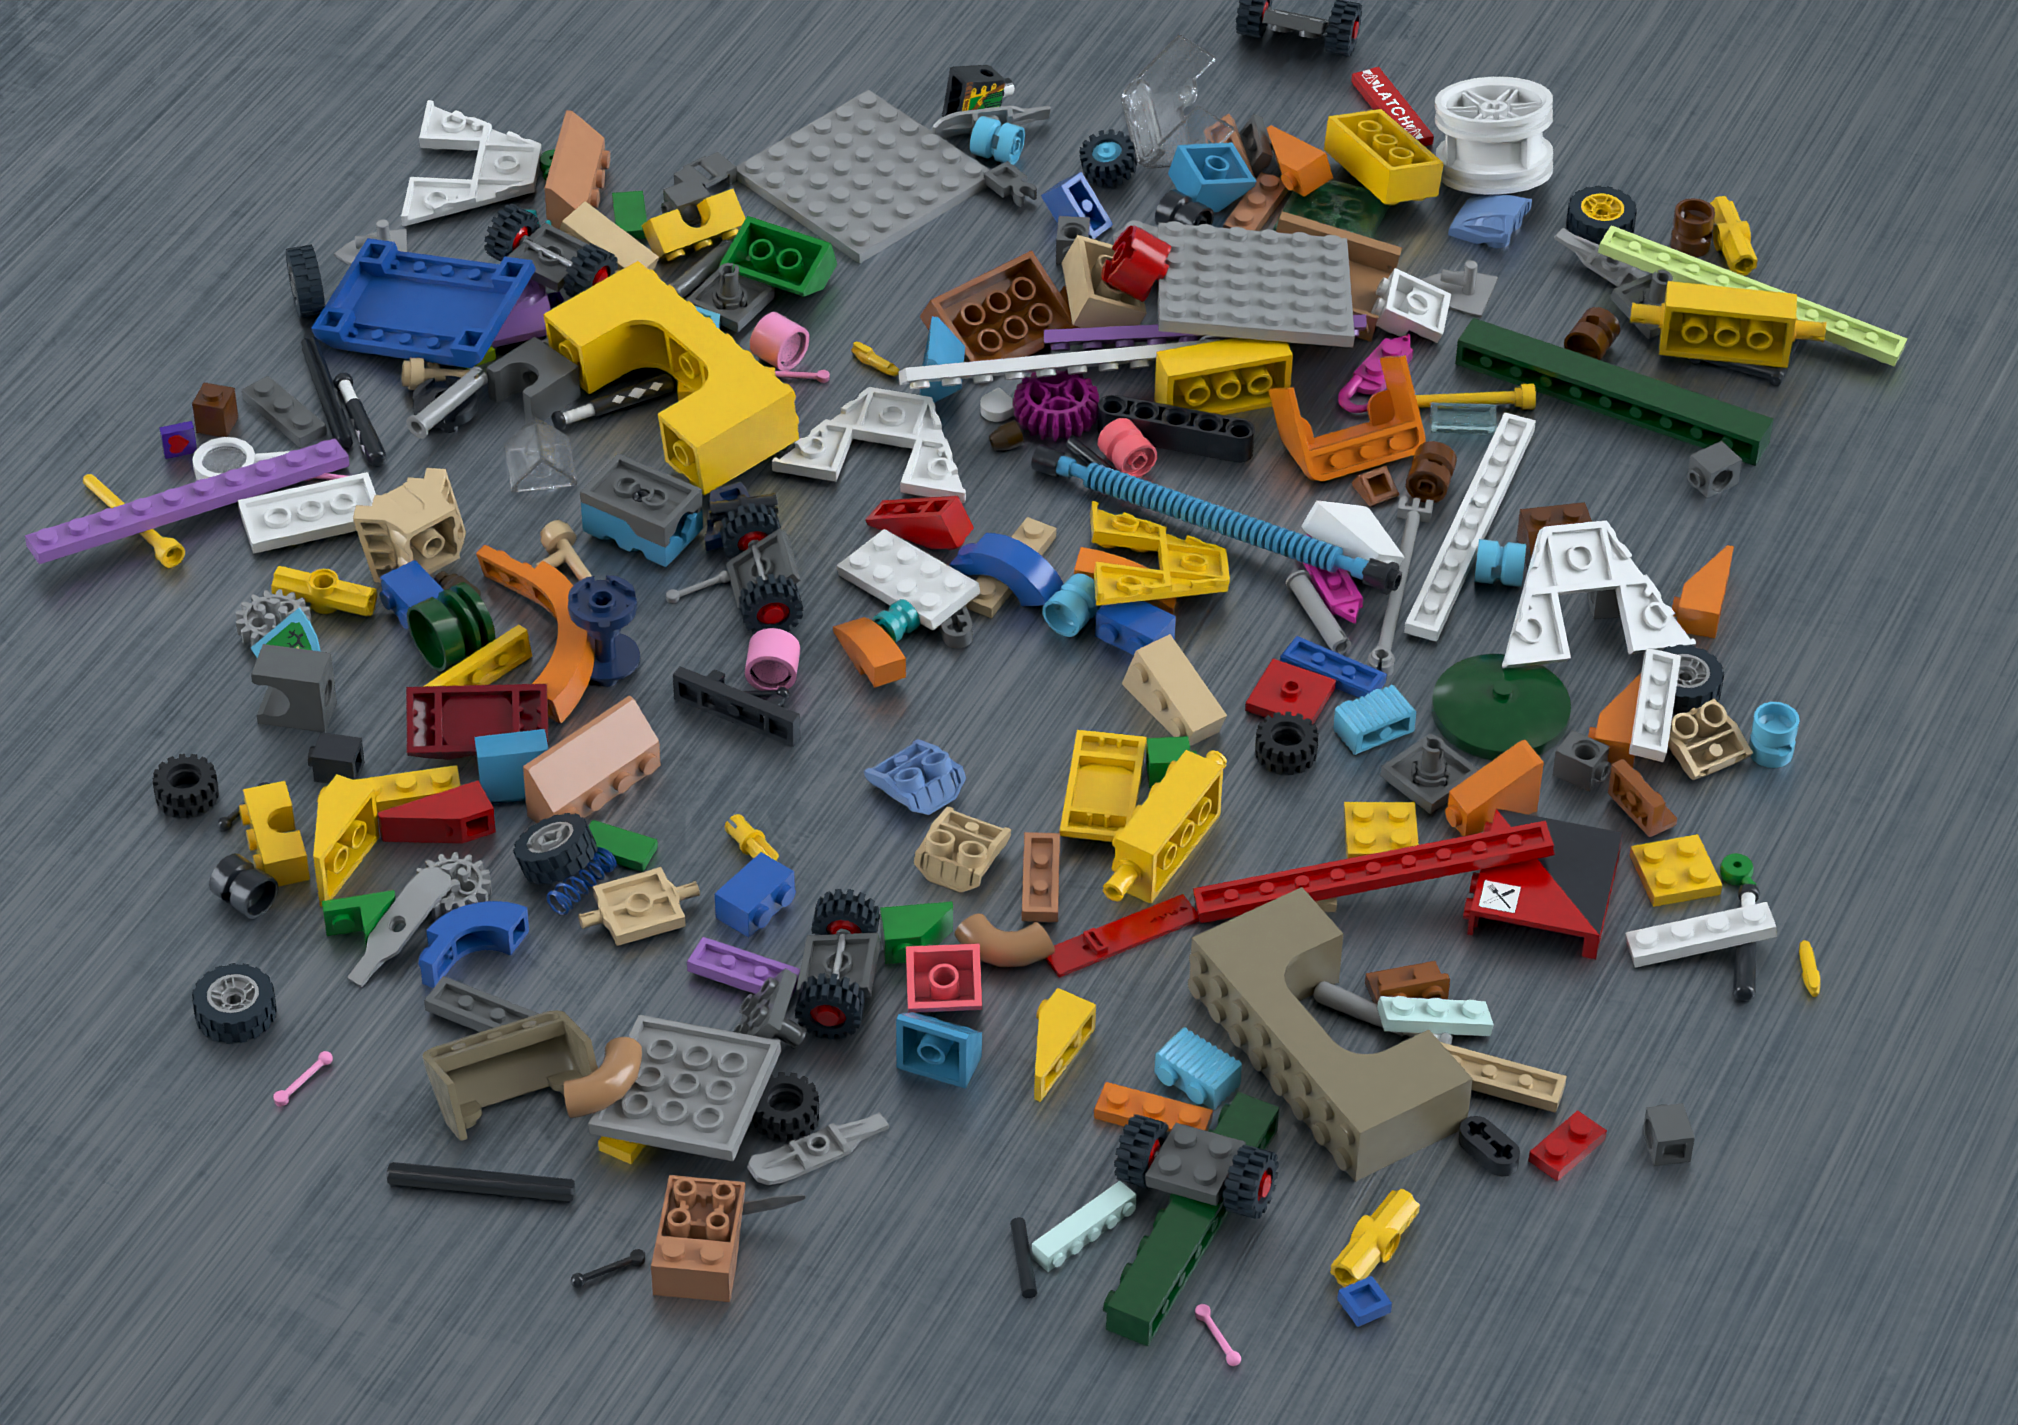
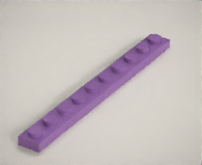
M1366 314L1353 315L1355 337H1358L1359 332L1365 331L1367 327ZM1158 324L1044 330V347H1051L1053 352L1069 351L1072 345H1083V350L1102 349V344L1115 343V348L1135 347L1134 342H1147V345L1167 344L1166 341L1179 340V342L1199 341L1205 335L1158 331Z
M335 438L321 441L312 446L292 450L277 457L261 460L210 478L200 479L194 483L168 489L162 493L136 499L127 504L108 508L50 528L41 529L25 535L26 546L39 564L46 563L237 502V500L254 497L320 476L324 473L349 467V455Z

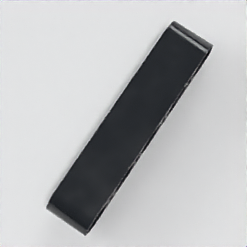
M1107 395L1098 402L1097 430L1099 434L1110 422L1119 418H1127L1141 431L1143 437L1148 439L1157 448L1238 463L1246 462L1253 456L1255 427L1248 420L1119 395Z

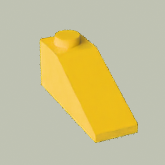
M1057 988L1049 999H1044L1041 1002L1036 1014L1039 1022L1034 1099L1039 1102L1043 1100L1093 1033L1096 1025V1004L1060 988Z

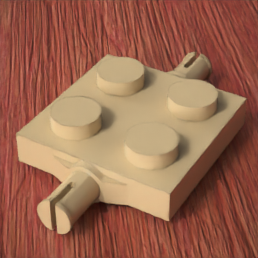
M659 867L593 886V896L598 909L578 914V919L582 929L603 923L610 930L616 945L619 946L685 927V915L680 907V901L700 896V891L696 881L675 887L666 878L662 868Z

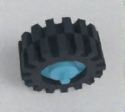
M1109 129L1108 134H1104V130L1098 131V137L1094 134L1090 135V142L1084 140L1082 143L1083 147H1080L1079 150L1085 178H1088L1092 184L1097 181L1098 187H1103L1104 183H1107L1108 188L1113 187V182L1116 181L1118 185L1123 184L1122 178L1126 180L1132 178L1131 173L1135 174L1137 170V157L1131 138L1128 135L1124 136L1122 131H1118L1117 135H1115L1114 129Z

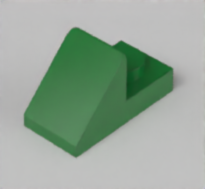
M391 890L322 901L326 935L332 936L363 931L367 947L369 934L396 900L395 891Z

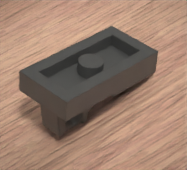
M1253 114L1239 134L1254 176L1257 178L1263 168L1268 167L1271 163L1273 149L1263 117Z

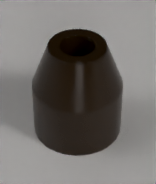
M1015 420L999 426L989 435V441L994 451H1009L1024 445L1022 432Z

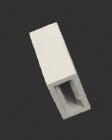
M1316 500L1301 526L1312 538L1343 548V555L1353 559L1357 557L1366 560L1374 558L1388 564L1395 562L1400 566L1405 558L1371 510L1366 506Z

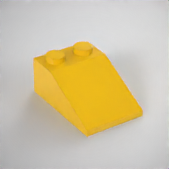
M336 774L328 786H324L321 789L317 800L318 808L313 859L321 907L322 901L333 900L380 837L374 787Z

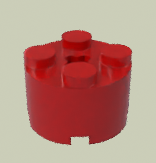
M1130 225L1120 234L1111 248L1115 253L1112 261L1106 258L1101 279L1129 296L1144 302L1155 280L1163 279L1168 271L1169 265L1165 263V260L1171 251V245L1140 227Z

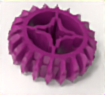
M1056 370L1055 376L1038 378L1036 372H1032L1031 377L1023 378L1022 382L1016 386L1012 400L1015 420L1020 423L1021 430H1029L1030 436L1039 434L1042 440L1050 437L1056 442L1057 438H1065L1068 441L1072 435L1081 437L1083 431L1089 432L1091 426L1096 424L1098 419L1099 393L1097 387L1093 386L1092 380L1089 378L1084 379L1082 373L1069 375L1068 370Z

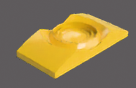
M1077 730L1059 830L1060 836L1113 842L1115 833L1120 827L1127 825L1137 806L1144 765L1146 737Z

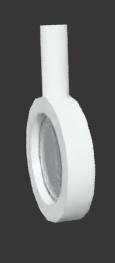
M221 437L209 440L194 452L192 459L193 469L198 480L206 479L232 469L257 463L261 460L277 457L290 451L255 454L253 447L246 441L233 437Z

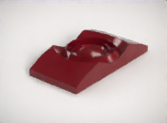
M547 684L406 687L407 756L442 760L477 756L474 737L545 729L548 744Z

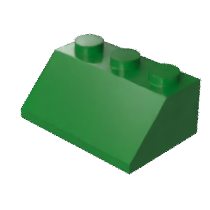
M747 216L719 264L721 266L725 263H733V272L734 266L737 265L739 267V275L801 296H807L824 289L837 266V261L831 243Z

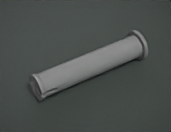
M478 366L472 367L468 373L417 415H411L407 418L406 423L410 432L420 439L427 437L428 431L488 382L486 373L484 372L475 379L482 369Z
M1306 570L1295 571L1287 578L1285 582L1286 588L1290 592H1294L1330 650L1341 655L1346 653L1351 647V642L1310 582L1311 576Z

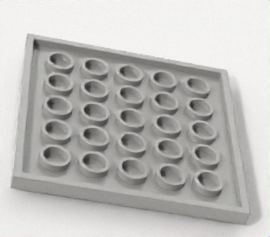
M870 90L863 92L736 166L737 180L825 241L831 243L832 246L859 264L988 187L985 184L984 173L990 170L940 136L933 134L931 130Z
M1175 221L1158 223L1157 237L1171 245V251L1165 260V263L1169 265L1165 277L1158 281V331L1353 348L1355 334L1347 238H1340L1336 235H1326L1325 237L1311 236L1303 232L1293 234L1278 233L1269 229L1253 231L1242 227H1232L1230 229L1217 228L1209 224H1201L1199 226L1183 225Z

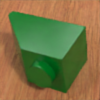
M952 901L880 907V933L885 964L906 963L907 946L939 945L953 932Z

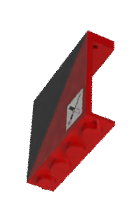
M1496 809L1493 822L1486 821L1484 832L1546 821L1554 844L1555 855L1481 869L1480 873L1473 872L1469 893L1474 894V897L1466 898L1463 919L1469 920L1467 935L1473 936L1474 928L1478 927L1479 917L1585 937L1582 957L1596 960L1619 860L1623 832Z

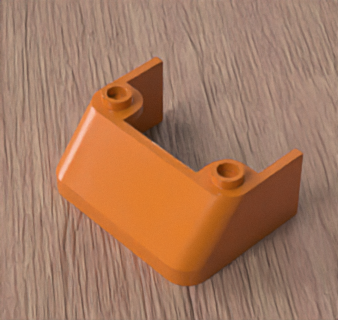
M1406 355L1379 358L1387 390L1377 392L1369 399L1367 404L1369 422L1318 437L1313 436L1311 425L1300 415L1294 387L1272 388L1268 390L1280 439L1309 479L1313 481H1327L1414 455L1419 445L1425 442V432Z

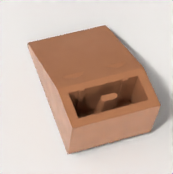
M669 1175L651 1263L653 1295L730 1302L736 1271L745 1182Z

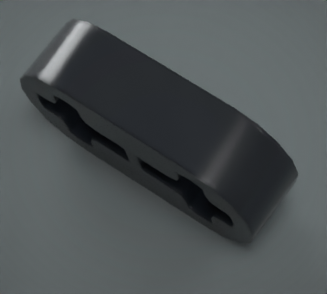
M1470 1116L1461 1122L1458 1140L1463 1150L1494 1175L1501 1177L1509 1176L1517 1171L1520 1149L1513 1140L1484 1117Z

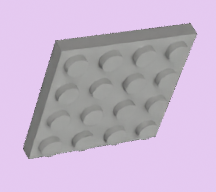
M638 1015L628 1036L639 1042L642 1047V1062L638 1078L623 1098L608 1108L592 1114L588 1123L589 1133L734 1161L780 1055V1041Z

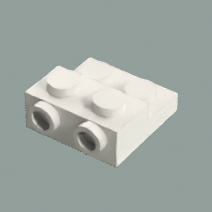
M1394 268L1388 279L1382 278L1376 290V295L1380 297L1376 300L1371 312L1378 315L1376 326L1399 337L1406 335L1408 330L1421 337L1438 343L1444 332L1451 294Z

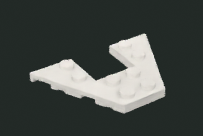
M427 101L419 136L420 148L478 150L472 180L410 177L401 214L402 226L484 206L535 191L540 156L542 154L541 143L531 139H523L518 134L510 131L507 134H503L493 130L490 123L475 117H466L457 110L453 113L435 107L434 101Z
M868 387L859 394L857 399L849 401L841 407L839 415L832 420L825 419L811 430L809 436L796 441L794 449L782 458L778 459L775 457L772 460V471L836 482L852 439L912 448V453L900 482L901 493L925 497L958 496L961 503L966 501V491L960 482L958 468L953 462L948 440L945 439L942 432V424L935 412V404L932 397Z
M1607 520L1546 526L1538 532L1502 668L1566 662L1571 658L1558 595L1615 589L1629 655L1645 653L1647 648L1662 651L1664 647H1673L1679 644L1694 646L1696 641L1694 638L1690 639L1673 616L1675 612L1670 606L1663 603L1661 593L1647 574L1642 575L1630 558L1632 554L1624 544L1618 541L1615 531Z

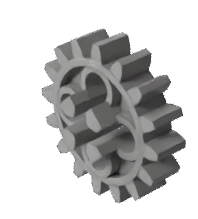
M278 589L275 595H270V592L265 590L264 596L260 598L253 594L251 595L252 602H242V610L236 611L237 633L241 635L244 644L251 642V646L256 644L298 608H301L308 620L311 621L310 608L305 605V599L296 600L294 592L283 596L281 589Z
M454 852L451 859H446L443 854H439L438 862L434 863L429 859L425 861L426 868L436 867L451 877L452 888L432 908L433 919L436 920L441 914L445 915L465 905L488 901V896L492 895L489 870H484L481 860L472 863V855L468 854L464 859H459L458 853ZM418 868L416 870V874H418L423 868Z

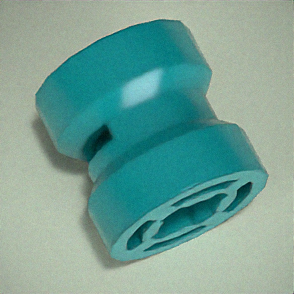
M904 599L897 600L890 606L889 611H881L872 619V621L888 633L895 643L902 639L904 633H911L920 625V618L916 609Z

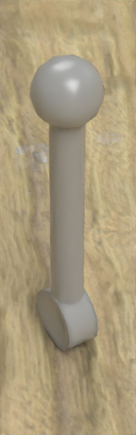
M724 570L714 578L682 590H668L666 592V600L668 603H677L682 596L720 582L723 584L730 582L729 573Z

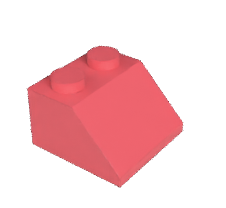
M980 944L906 947L908 1013L982 1010Z

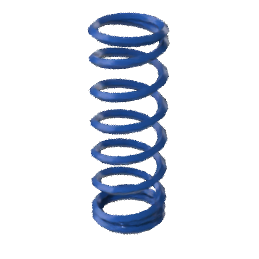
M597 847V852L593 858L595 863L589 862L587 864L590 873L581 869L579 870L581 879L569 876L562 883L557 884L554 891L548 892L547 902L555 912L562 915L568 914L569 910L573 909L571 900L577 903L580 902L581 897L579 893L583 895L589 894L587 885L593 887L597 885L596 879L604 880L605 875L602 870L610 873L617 867L615 857L609 850ZM597 852L604 854L609 859V861L602 855L597 854ZM599 858L604 860L608 864V866L605 865ZM590 865L597 868L601 873L602 877L596 875L591 869ZM582 872L592 879L593 885L584 878ZM571 879L574 888L565 884L566 880ZM574 880L581 883L584 886L586 892H583L581 889H579ZM563 886L566 895H564L561 892H558V888ZM566 887L571 889L577 895L578 899L573 898L567 891ZM551 895H555L558 903L566 909L565 912H561L553 906L549 899Z

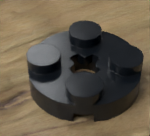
M445 376L446 381L435 382L434 377L418 385L413 392L414 415L422 411L461 377ZM476 392L433 427L440 428L445 433H452L459 429V425L470 421L478 411Z

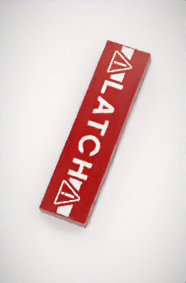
M1380 67L1352 74V84L1373 110L1382 109L1422 145L1429 146L1433 144L1434 135Z

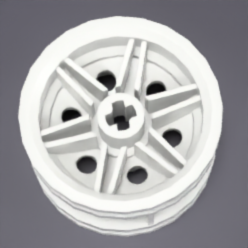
M1513 77L1473 78L1457 82L1441 90L1435 97V124L1439 130L1445 133L1446 140L1441 142L1436 148V157L1444 163L1441 182L1448 187L1463 192L1496 195L1529 190L1549 180L1553 174V146L1547 139L1542 137V132L1553 122V95L1550 90L1536 82Z

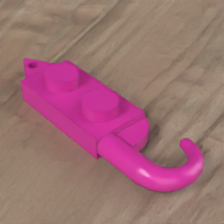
M1410 334L1392 340L1385 338L1353 372V377L1338 394L1339 405L1344 410L1351 413L1367 412V404H1354L1350 401V398L1356 392L1373 395L1387 388L1379 358L1406 355L1409 364L1413 359V349L1410 348Z
M1302 562L1306 571L1311 576V583L1331 614H1337L1352 623H1356L1358 611L1360 608H1363V597L1348 572L1338 568L1335 573H1331L1319 567H1314L1312 564L1308 565Z

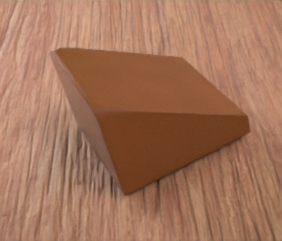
M1387 466L1358 475L1351 482L1354 489L1370 507L1400 495Z

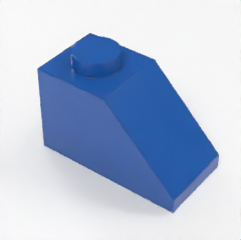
M1082 172L1060 181L1041 195L1057 223L1059 216L1089 217L1090 239H1095L1113 226L1112 221Z

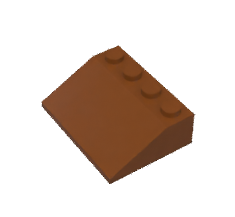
M1032 250L931 299L920 315L928 330L932 316L939 317L964 344V362L1032 356L1048 348L1044 347V330L1080 328L1072 324L1069 306Z

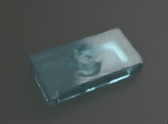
M1433 402L1430 405L1431 433L1494 435L1497 429L1496 405Z

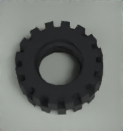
M1285 711V715L1277 712L1274 713L1273 718L1268 715L1264 718V722L1259 723L1256 731L1255 756L1258 758L1261 766L1266 764V770L1271 772L1275 769L1276 774L1282 775L1284 771L1288 775H1294L1296 770L1302 773L1305 772V767L1310 768L1313 766V761H1316L1319 733H1317L1316 725H1312V721L1309 718L1303 720L1302 714L1297 713L1296 716H1292V712ZM1291 741L1296 743V745L1285 746L1280 745L1277 742Z
M179 754V758L175 759L172 756L167 758L168 763L162 761L158 765L159 770L155 769L153 773L154 778L152 779L157 806H160L162 812L168 811L169 816L175 817L177 814H180V818H187L188 814H191L192 817L199 816L198 812L206 813L209 811V806L213 807L216 804V798L219 797L218 780L214 765L211 762L208 763L207 758L202 756L198 759L197 754H191L190 757H186L185 754ZM185 783L196 784L195 786L185 789L175 788Z
M778 1072V1077L776 1078L771 1074L752 1117L755 1128L758 1127V1132L762 1136L768 1133L769 1140L774 1141L777 1137L783 1143H787V1138H792V1140L796 1141L799 1140V1135L801 1134L804 1137L810 1135V1129L815 1130L817 1121H819V1095L814 1083L809 1084L808 1078L802 1076L800 1079L797 1078V1073L793 1072L790 1073V1076H785V1072ZM780 1103H793L799 1106L797 1109L789 1112H780L772 1108Z

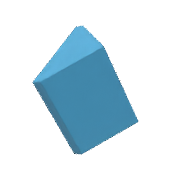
M932 316L922 366L963 363L965 355L964 344L939 317ZM942 381L929 382L930 387L920 389L919 395L932 397L935 403L961 390L962 384L942 386Z
M545 729L474 737L480 784L491 804L525 801L523 766L548 750Z

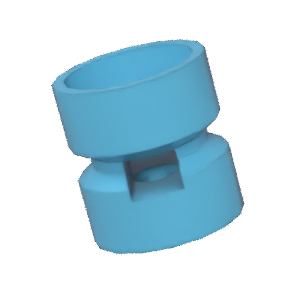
M981 116L977 120L971 134L970 152L988 159L994 155L996 161L1001 163L1008 161L1014 165L1018 161L1024 146L1025 130L1021 126L1007 122L1001 126L999 120Z
M1479 539L1474 582L1493 584L1496 580H1500L1506 586L1522 587L1526 544L1507 542L1502 547L1498 541Z
M1074 574L1061 586V590L1055 592L1043 606V616L1055 632L1067 637L1075 636L1103 606L1096 605L1094 580L1085 574Z
M1768 702L1756 709L1749 740V746L1753 752L1750 757L1754 762L1767 768H1779L1791 761L1800 722L1799 715L1794 708L1781 702Z

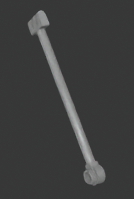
M1400 496L1397 518L1406 519L1399 549L1405 557L1399 566V571L1402 572V580L1396 591L1392 590L1389 594L1377 648H1374L1368 655L1367 666L1378 669L1379 661H1382L1381 671L1386 673L1387 677L1394 671L1395 657L1391 652L1419 521L1430 523L1434 500H1427L1425 508H1420L1421 498H1414L1412 506H1407V496Z

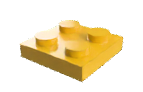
M1344 802L1343 814L1347 859L1419 845L1415 802Z
M1698 834L1631 846L1629 856L1653 907L1721 895L1722 883Z

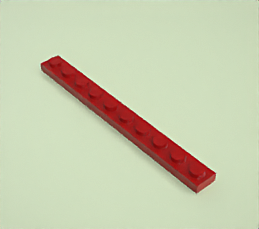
M1546 821L1197 887L1193 888V895L1200 923L1240 916L1301 887L1314 901H1320L1554 856V844Z

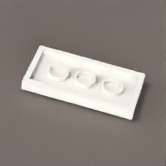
M366 472L237 500L239 513L254 554L357 531L353 521L355 506H372L376 493L369 474Z
M885 529L837 565L839 576L890 606L899 599L907 600L916 609L920 623L931 630L937 628L980 594L978 582Z

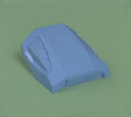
M1473 194L1454 218L1448 235L1474 244L1486 243L1493 248H1504L1509 245L1512 232L1521 227L1523 216L1531 210L1532 199L1503 194Z
M919 739L913 741V744L873 768L864 770L865 778L873 786L882 789L893 799L908 806L909 810L927 815L955 800L966 780L963 766L950 759L947 752L942 751L936 745Z

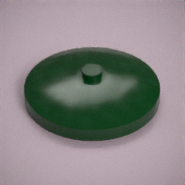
M1483 654L1455 663L1439 677L1433 690L1431 706L1434 723L1445 739L1468 754L1494 760L1518 742L1526 740L1534 751L1541 755L1553 748L1563 738L1568 729L1571 713L1569 693L1562 681L1542 665L1503 669L1502 664L1505 654Z

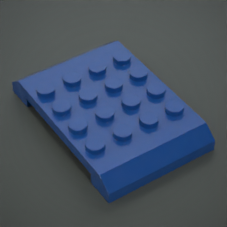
M367 238L311 329L317 339L335 349L404 359L423 358L424 362L472 368L484 358L536 268L532 260L504 257L500 264L398 251L395 242Z

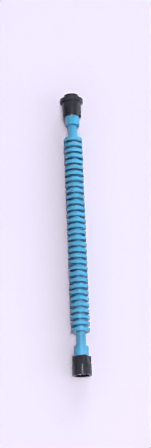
M1042 444L1036 448L1033 454L1031 466L1036 471L1054 477L1061 475L1067 478L1074 476L1083 479V485L1086 488L1112 497L1114 496L1126 502L1129 501L1141 507L1144 506V508L1149 510L1151 509L1178 520L1189 522L1224 536L1227 535L1230 538L1250 543L1253 546L1273 551L1276 554L1296 559L1305 564H1312L1314 567H1319L1331 573H1335L1338 568L1349 571L1351 576L1362 579L1363 584L1380 590V593L1385 595L1390 594L1392 590L1396 591L1400 586L1402 572L1399 571V564L1395 562L1388 564L1374 558L1366 560L1360 557L1353 559L1344 556L1343 548L1333 544H1327L1324 541L1304 536L1301 533L1281 528L1269 522L1265 523L1263 520H1258L1245 514L1242 515V513L1207 501L1204 502L1202 499H1197L1146 480L1144 481L1143 479L1121 473L1094 462L1090 463L1088 467L1077 464L1075 459L1066 457L1065 452Z

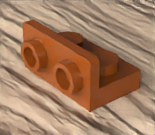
M1624 759L1612 764L1608 794L1649 837L1677 825V817L1665 806L1666 803L1663 797L1643 780L1637 770H1634Z
M1436 961L1366 973L1365 985L1372 1002L1377 1005L1380 996L1440 998L1448 1000L1450 978L1448 973L1441 974Z

